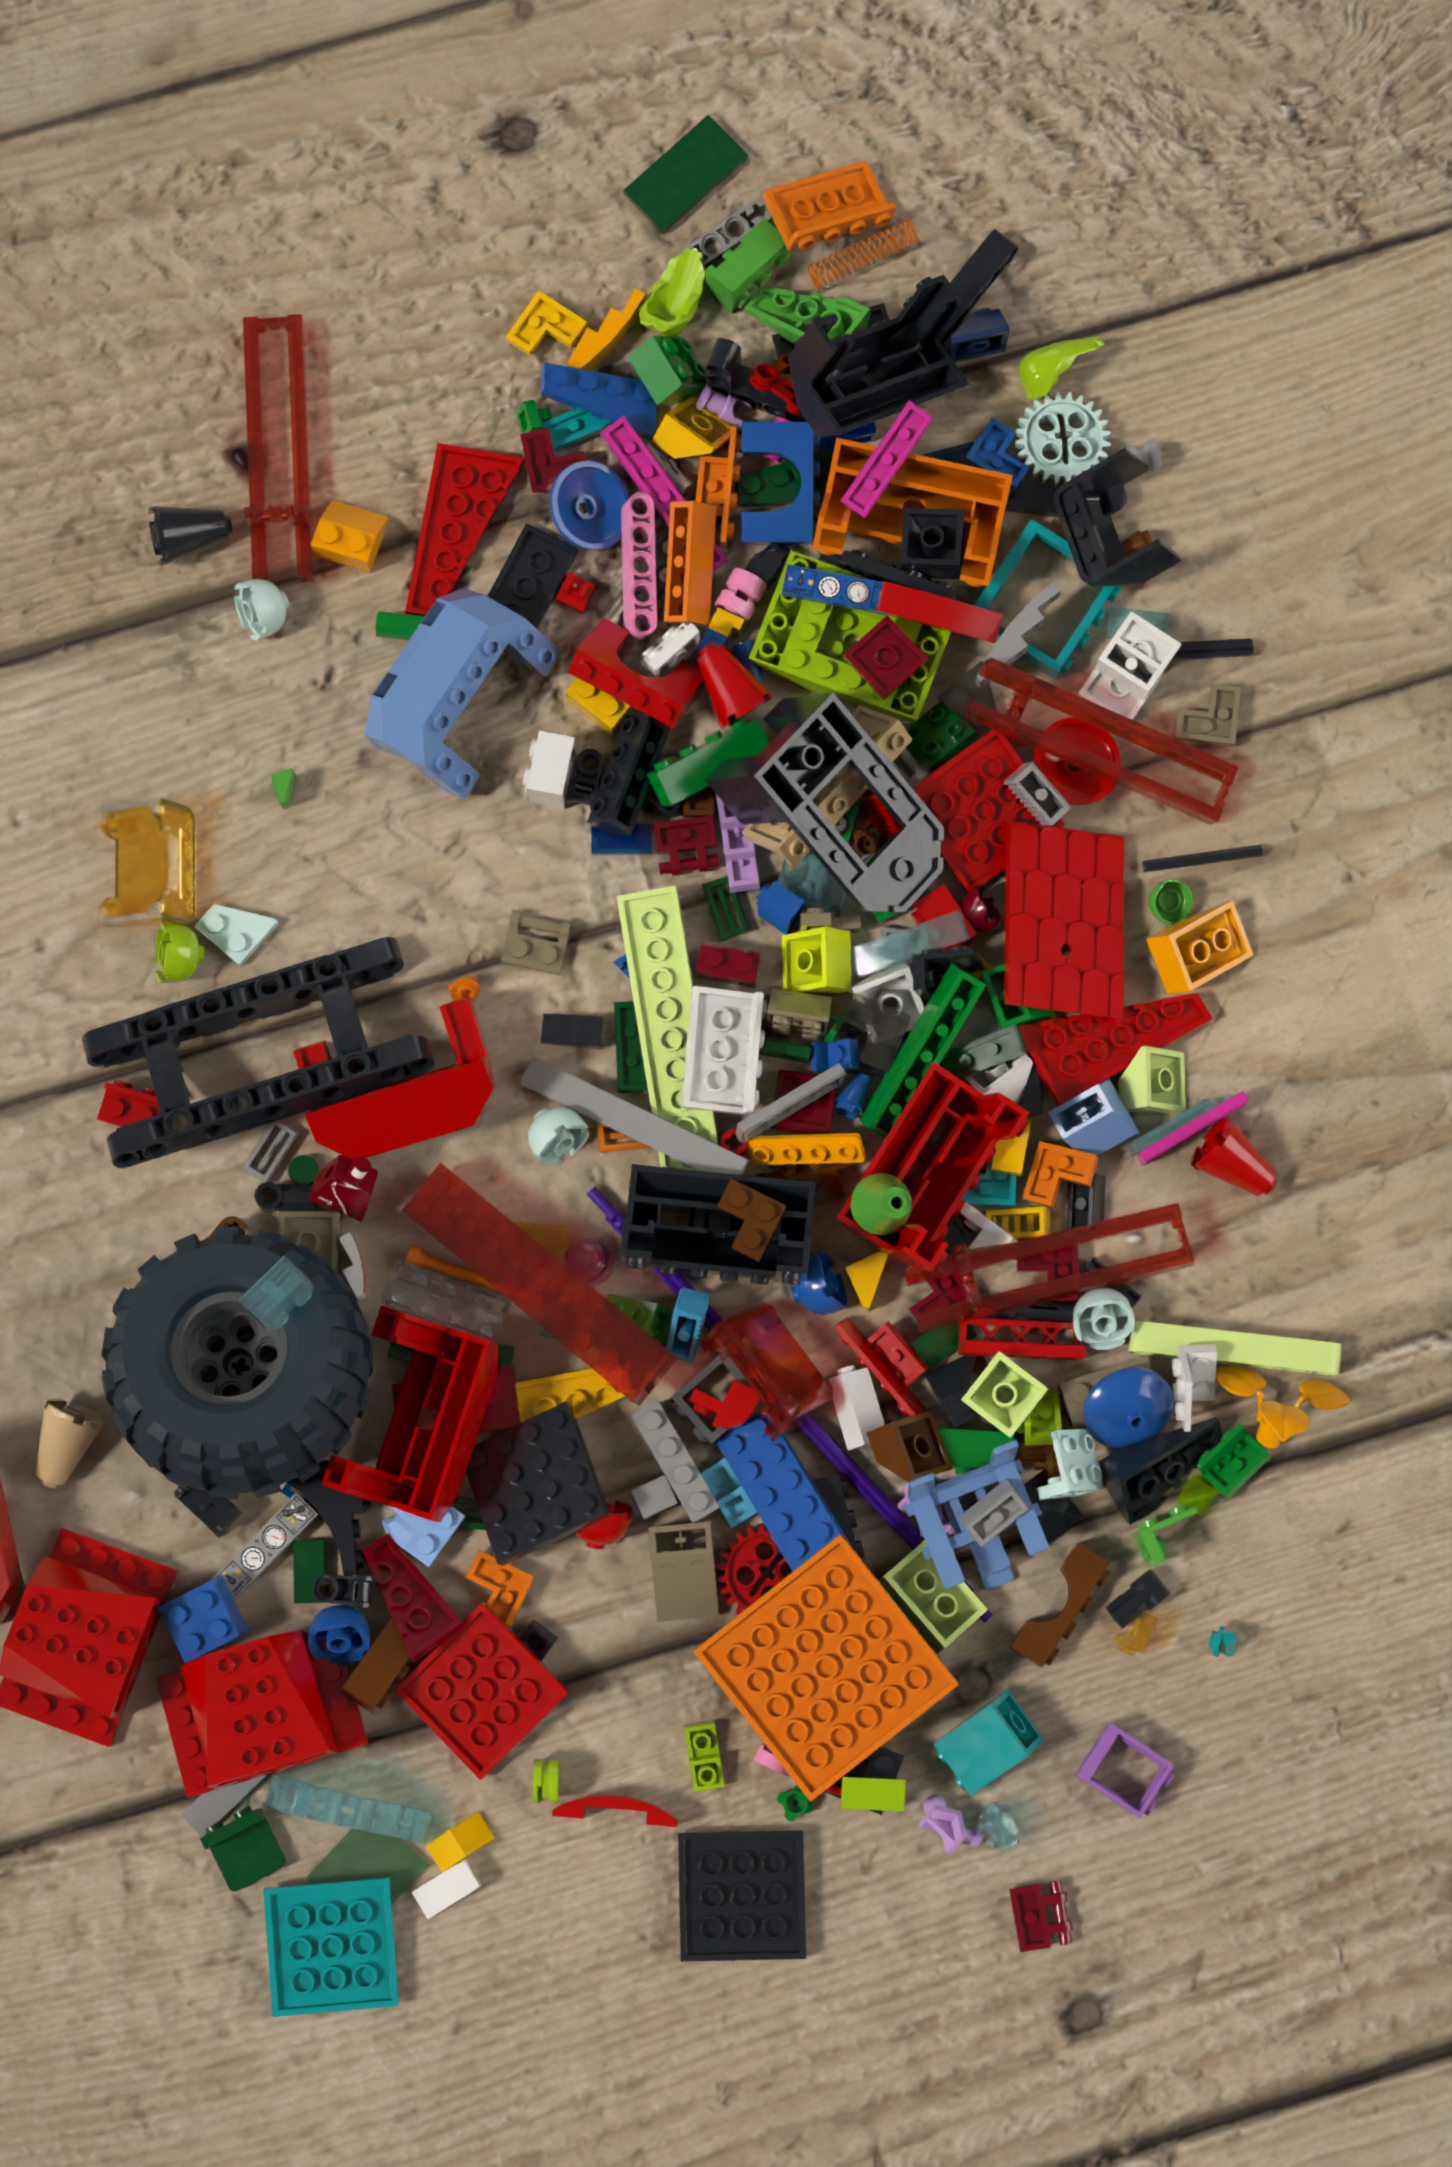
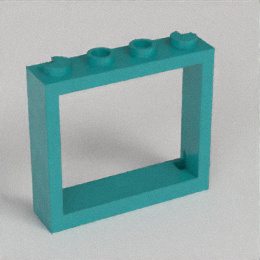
M1031 519L990 580L989 586H986L976 601L975 606L987 610L990 609L1035 539L1075 563L1068 542ZM1103 587L1056 660L1027 643V652L1020 658L1054 680L1057 679L1061 672L1066 674L1074 662V659L1071 658L1076 648L1080 651L1084 648L1091 636L1087 634L1092 624L1095 626L1099 625L1106 614L1103 607L1108 600L1111 602L1115 601L1122 587ZM1001 626L999 627L996 642L1005 631V628Z

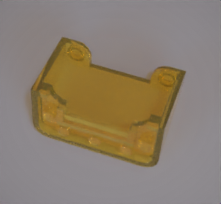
M161 797L102 806L100 828L108 838L115 840V897H108L103 900L100 907L101 925L108 927L160 926L161 922L180 925L191 924L196 915V823L192 810L185 805Z

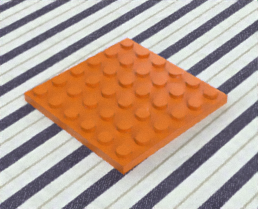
M842 1534L838 1535L693 1651L810 1802L959 1685L956 1678Z

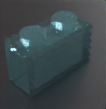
M283 1256L238 1301L267 1332H270L272 1328L279 1329L289 1319L288 1313L296 1305L301 1307L311 1298V1291L314 1289V1286L309 1278L288 1260L286 1256Z

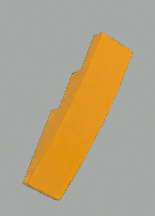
M635 288L622 313L611 308L598 332L587 327L566 366L592 371L613 351L632 328L639 317V308L646 301V293Z

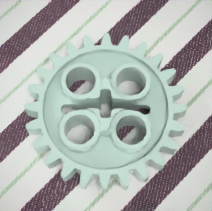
M1056 392L1054 400H1051L1046 395L1044 396L1043 404L1034 400V411L1026 408L1024 411L1026 418H1019L1018 425L1021 428L1016 429L1015 436L1020 439L1015 442V448L1023 450L1018 453L1017 458L1018 460L1027 459L1024 464L1029 468H1034L1032 478L1037 477L1039 474L1044 475L1042 484H1045L1051 478L1053 479L1054 486L1057 487L1060 480H1064V483L1098 464L1099 461H1103L1108 456L1104 451L1110 449L1111 443L1104 440L1110 438L1111 431L1103 430L1107 427L1108 420L1099 421L1102 410L1092 412L1094 402L1091 401L1087 405H1083L1082 395L1076 401L1072 400L1071 392L1067 394L1066 399H1062L1059 392ZM1058 415L1063 417V437L1067 441L1065 453L1068 464H1064L1062 459V440L1058 438L1060 433ZM1073 419L1078 420L1082 423L1083 427L1075 429L1068 422ZM1044 422L1049 423L1054 429L1046 432L1041 430L1039 425ZM1074 448H1082L1085 450L1086 455L1077 457L1072 453V450ZM1053 451L1057 458L1048 460L1042 453Z

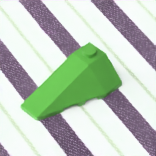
M763 286L758 289L744 308L746 313L793 344L807 331V324L818 316L822 318L833 314L837 316L838 320L827 334L831 340L836 336H842L847 333L850 335L858 328L867 329L871 315L870 308L847 297L837 296L836 299L824 298L821 294L811 293V296L795 294L793 290Z

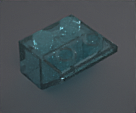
M811 851L796 867L790 866L784 860L778 879L779 885L783 884V887L788 888L789 892L793 891V895H798L799 899L803 898V904L810 908H823L824 911L829 912L841 911L846 892Z

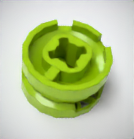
M534 1759L533 1803H542L543 1800H549L550 1803H559V1759H551L550 1762Z

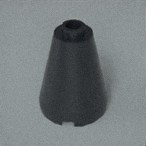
M151 506L148 508V514H154V521L149 522L154 553L155 555L162 556L157 561L160 566L170 564L228 540V533L233 532L231 518L229 515L225 516L223 510Z

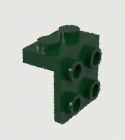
M944 703L935 705L920 717L917 722H914L906 729L912 738V741L906 748L925 766L928 774L979 739L976 731Z
M248 1806L233 1814L234 1821L224 1825L221 1820L205 1829L207 1835L200 1838L205 1850H211L229 1889L233 1892L254 1883L286 1865V1858L261 1808L252 1811L251 1807Z

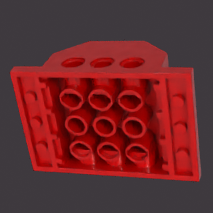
M61 1528L51 1556L43 1557L28 1582L5 1640L0 1663V1675L4 1676L0 1684V1707L98 1744L111 1747L160 1620L161 1613L158 1607L166 1604L178 1570Z
M297 1630L266 1636L206 1654L181 1665L180 1670L157 1676L156 1681L187 1798L190 1799L369 1745L359 1705L342 1693L344 1684L351 1676L348 1665L329 1663L330 1659L323 1658L322 1656L320 1660L316 1659L308 1648L309 1631ZM322 1640L321 1643L325 1651H328L326 1646L327 1640Z

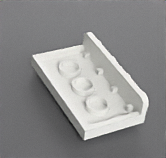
M701 986L692 987L681 1108L746 1116L751 1114L754 1108L758 1107L759 1090H755L756 1078H760L762 1072V1061L758 1060L759 1048L763 1047L765 1032L761 1030V1021L767 1013V1000H763V992L748 993Z

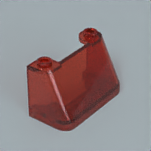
M760 1302L717 1323L700 1342V1345L708 1355L717 1351L722 1353L720 1356L722 1361L731 1358L763 1401L765 1406L760 1412L763 1416L768 1414L769 1425L764 1431L772 1442L826 1408L833 1399L832 1385L821 1375L780 1320L775 1308L771 1305Z

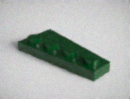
M834 449L815 454L814 460H820V478H814V490H820V503H823ZM791 461L740 474L739 482L734 481L741 507L792 504L801 488V475L797 467Z

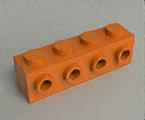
M696 501L670 502L664 622L674 624L685 623L687 626L690 623L693 625L710 624L716 505Z

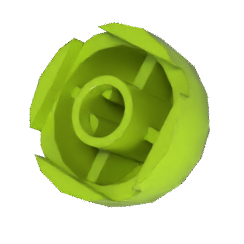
M161 922L160 926L163 930L157 931L155 944V963L159 962L161 965V971H155L157 981L160 983L185 981L195 973L197 964L203 963L204 946L198 945L197 936L188 927L175 923Z

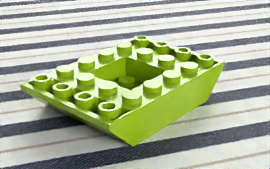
M791 550L752 648L749 661L777 679L815 693L834 692L842 703L857 708L861 705L901 721L917 722L951 632L889 616L928 657V662L883 701L843 659V654L849 650L844 644L846 638L856 636L861 639L887 615L782 596L787 564L858 578H868Z

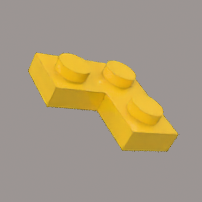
M538 290L506 335V341L531 356L545 335L549 334L571 349L588 325L586 320Z

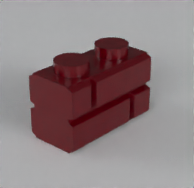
M701 943L696 966V978L755 988L761 953L753 951L744 953V950Z

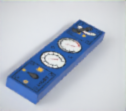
M787 564L782 596L892 616L876 611L884 582Z

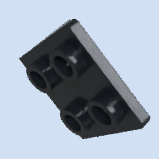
M955 946L951 948V951L939 952L937 949H925L921 951V954L912 955L913 990L926 1005L942 980L938 976L945 975L951 963L968 973L985 970L984 963L973 949H969L967 946Z

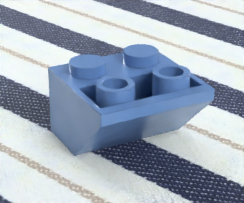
M1110 1079L1095 1085L1048 1112L1066 1143L1074 1150L1097 1156L1139 1133Z

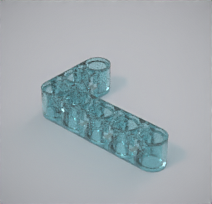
M272 1774L265 1801L266 1806L288 1815L428 1844L435 1812L322 1788L278 1774Z

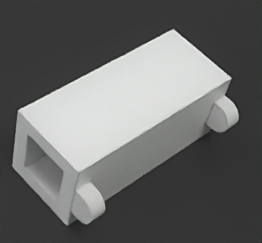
M855 1365L838 1369V1376L828 1379L827 1382L847 1450H856L869 1446L870 1442L866 1433L885 1425L869 1369L867 1367L856 1370Z

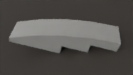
M1054 581L1034 597L1007 626L991 649L976 678V685L979 688L1027 652L1028 645L1024 639L1043 625L1044 617L1040 612L1060 596L1061 590Z

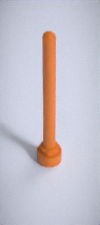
M412 1244L404 1264L405 1268L414 1271L427 1268L540 1306L547 1303L548 1299L545 1294L430 1257L427 1252L423 1251L424 1248Z

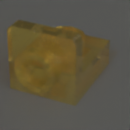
M1147 1613L1143 1615L1142 1619L1136 1617L1130 1630V1635L1134 1636L1133 1640H1128L1117 1634L1114 1635L1112 1641L1118 1643L1116 1649L1131 1656H1134L1135 1652L1143 1653L1158 1618Z

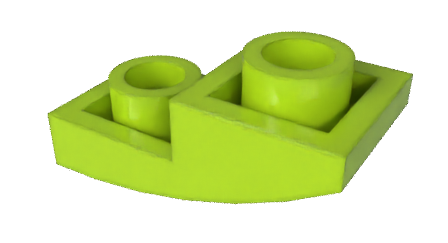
M715 1720L684 1725L694 1792L725 1787Z

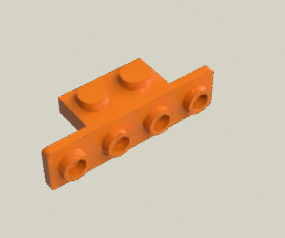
M731 425L728 458L700 456L696 502L716 505V518L722 519L720 535L722 548H728V540H734L735 522H730L731 511L737 510L738 493H733L734 481L739 482L741 465L736 464L737 452L742 453V435L739 434L738 427Z

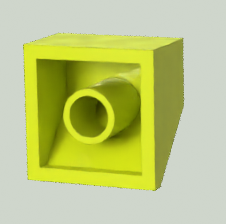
M820 927L782 935L783 990L813 995H831L851 991L850 931Z

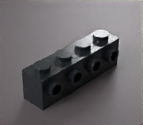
M647 714L626 716L625 721L622 723L617 743L612 750L607 770L601 779V786L597 797L591 806V813L587 823L607 836L632 834L650 785L647 774L655 770L653 765L659 761L670 731L669 726Z

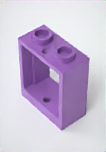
M1107 1723L1078 1768L1075 1776L1136 1817L1141 1818L1143 1814L1148 1816L1154 1809L1158 1801L1154 1796L1159 1788L1166 1789L1174 1776V1773L1171 1772L1174 1764L1112 1723ZM1116 1738L1160 1766L1136 1805H1133L1092 1777Z

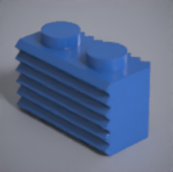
M774 881L771 886L766 883L756 897L758 899L756 903L758 905V916L785 935L789 934L800 919V914L803 913V898L799 899L798 895H793V891L789 892L788 888H784L783 884L779 885L778 881Z

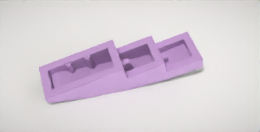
M716 794L730 893L760 889L754 843L748 841L742 834V831L749 824L742 825Z

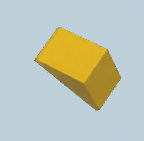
M881 1250L844 1268V1273L862 1310L869 1311L888 1254Z
M478 1811L426 1845V1848L443 1873L493 1840L495 1836Z

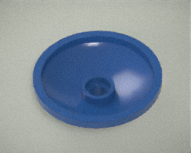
M581 461L566 467L556 477L550 492V512L558 531L571 544L585 550H601L621 539V510L624 503L630 497L623 481L612 469L598 462ZM579 505L583 508V514L579 511Z
M1128 1367L1117 1370L1101 1379L1087 1396L1083 1410L1085 1425L1097 1442L1115 1449L1155 1437L1166 1427L1174 1409L1173 1392L1164 1377L1151 1369Z

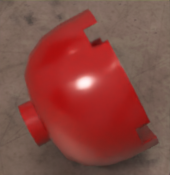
M615 1500V1505L606 1502L610 1516L574 1533L579 1539L587 1542L586 1546L592 1549H604L605 1545L618 1542L626 1534L630 1524L632 1508L628 1504L619 1500Z

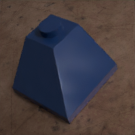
M982 308L975 311L952 335L948 354L954 363L1006 351L1010 330L1000 309Z

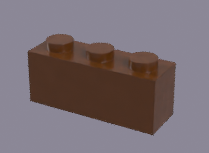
M392 1617L342 1688L344 1695L372 1714L377 1707L381 1710L385 1707L392 1696L389 1690L396 1681L400 1684L410 1670L406 1665L411 1658Z

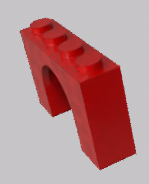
M603 618L577 648L568 673L674 728L701 693L705 682L700 668L682 659L676 668L665 677H647L630 670L619 659L630 631Z

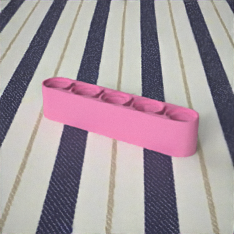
M643 492L632 495L624 503L621 510L624 629L630 631L628 638L635 642L646 639L654 632L657 626L655 510L652 498ZM632 504L640 505L643 509V514L640 515L634 512ZM634 532L639 533L643 537L644 544L637 543L634 540ZM635 561L643 565L644 573L636 571L633 565ZM635 590L643 593L645 602H640L635 598ZM635 620H641L645 624L646 631L638 630L635 626Z

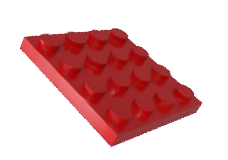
M999 726L992 728L911 787L944 827V840L941 841V858H944L943 861L966 894L976 884H985L1006 868L1007 821L1040 825V821H1036V817L1032 816V812H1028V808L1024 807V803H1020V799L1016 798V794H1012V790L1008 789V785H1004L1005 780L1023 762ZM1060 818L1054 825L1045 826L1061 828L1065 823Z
M484 1602L463 1621V1628L444 1640L394 1689L479 1780L483 1779L570 1692Z

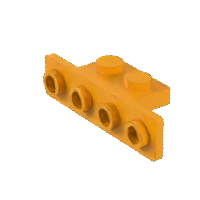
M858 1133L755 1136L747 1141V1148L753 1165L860 1163L866 1159L861 1136Z

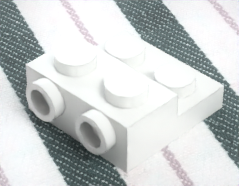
M682 623L678 628L676 626L671 627L663 635L662 639L664 641L656 648L654 646L649 647L641 655L640 670L647 677L660 678L669 675L682 659L686 661L699 649L700 631L692 623L688 626Z

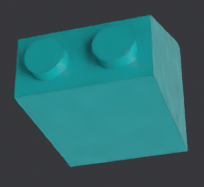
M1006 1689L934 1743V1746L937 1748L936 1752L940 1760L944 1764H948L954 1772L958 1785L963 1790H967L971 1796L1028 1757L1044 1741V1738L1011 1692Z

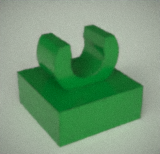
M535 400L523 401L515 413L521 433L541 430L543 427L542 423L552 419L548 407L537 410Z

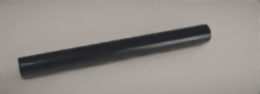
M1260 844L1142 861V868L1145 873L1263 856V850Z

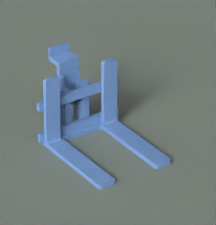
M1017 1440L994 1448L989 1464L940 1484L934 1485L935 1477L933 1473L909 1482L907 1497L909 1503L905 1504L904 1507L908 1517L915 1515L927 1547L922 1548L926 1561L933 1559L945 1589L962 1584L965 1580L953 1550L966 1546L970 1547L986 1590L1014 1579L1010 1569V1562L999 1535L995 1536L981 1548L958 1519L966 1511H963L958 1497L974 1491L976 1499L979 1501L991 1491L989 1485L999 1482L1000 1484L1004 1480H1008L1030 1508L1007 1527L1010 1528L1017 1525L1028 1554L1032 1556L1049 1548L1037 1516L1042 1515L1038 1503L1032 1504L1019 1474L1024 1472L1020 1459L1014 1461L1019 1447ZM943 1504L955 1534L949 1538L936 1510V1506Z

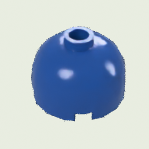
M823 1251L809 1257L807 1279L800 1280L799 1285L791 1287L794 1300L798 1304L802 1303L810 1312L819 1315L832 1314L846 1308L843 1305L847 1304V1293L841 1274L835 1276L831 1266L836 1264L828 1253Z
M344 1605L330 1606L321 1610L313 1618L308 1632V1648L316 1659L320 1660L322 1656L323 1658L330 1659L329 1663L349 1665L360 1661L363 1658L364 1652L370 1649L369 1624L362 1613L353 1607ZM322 1640H327L326 1646L328 1651H325L321 1643Z

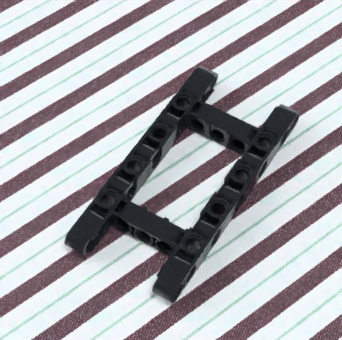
M393 937L376 939L165 1005L86 1032L82 1036V1043L87 1063L90 1066H104V1068L146 1056L160 1110L159 1115L116 1128L117 1131L107 1137L112 1164L117 1168L131 1167L363 1094L372 1089L431 1070L435 1062L428 1039L424 1036L412 1037L410 1034L368 1048L351 992L352 989L393 977L394 973L399 972L403 968L404 961L398 941ZM319 999L322 1002L337 1057L190 1103V1091L185 1083L182 1074L184 1069L176 1051L180 1042L202 1035L203 1037L211 1036L239 1027L238 1024L259 1017L264 1019L296 1009L297 1005Z

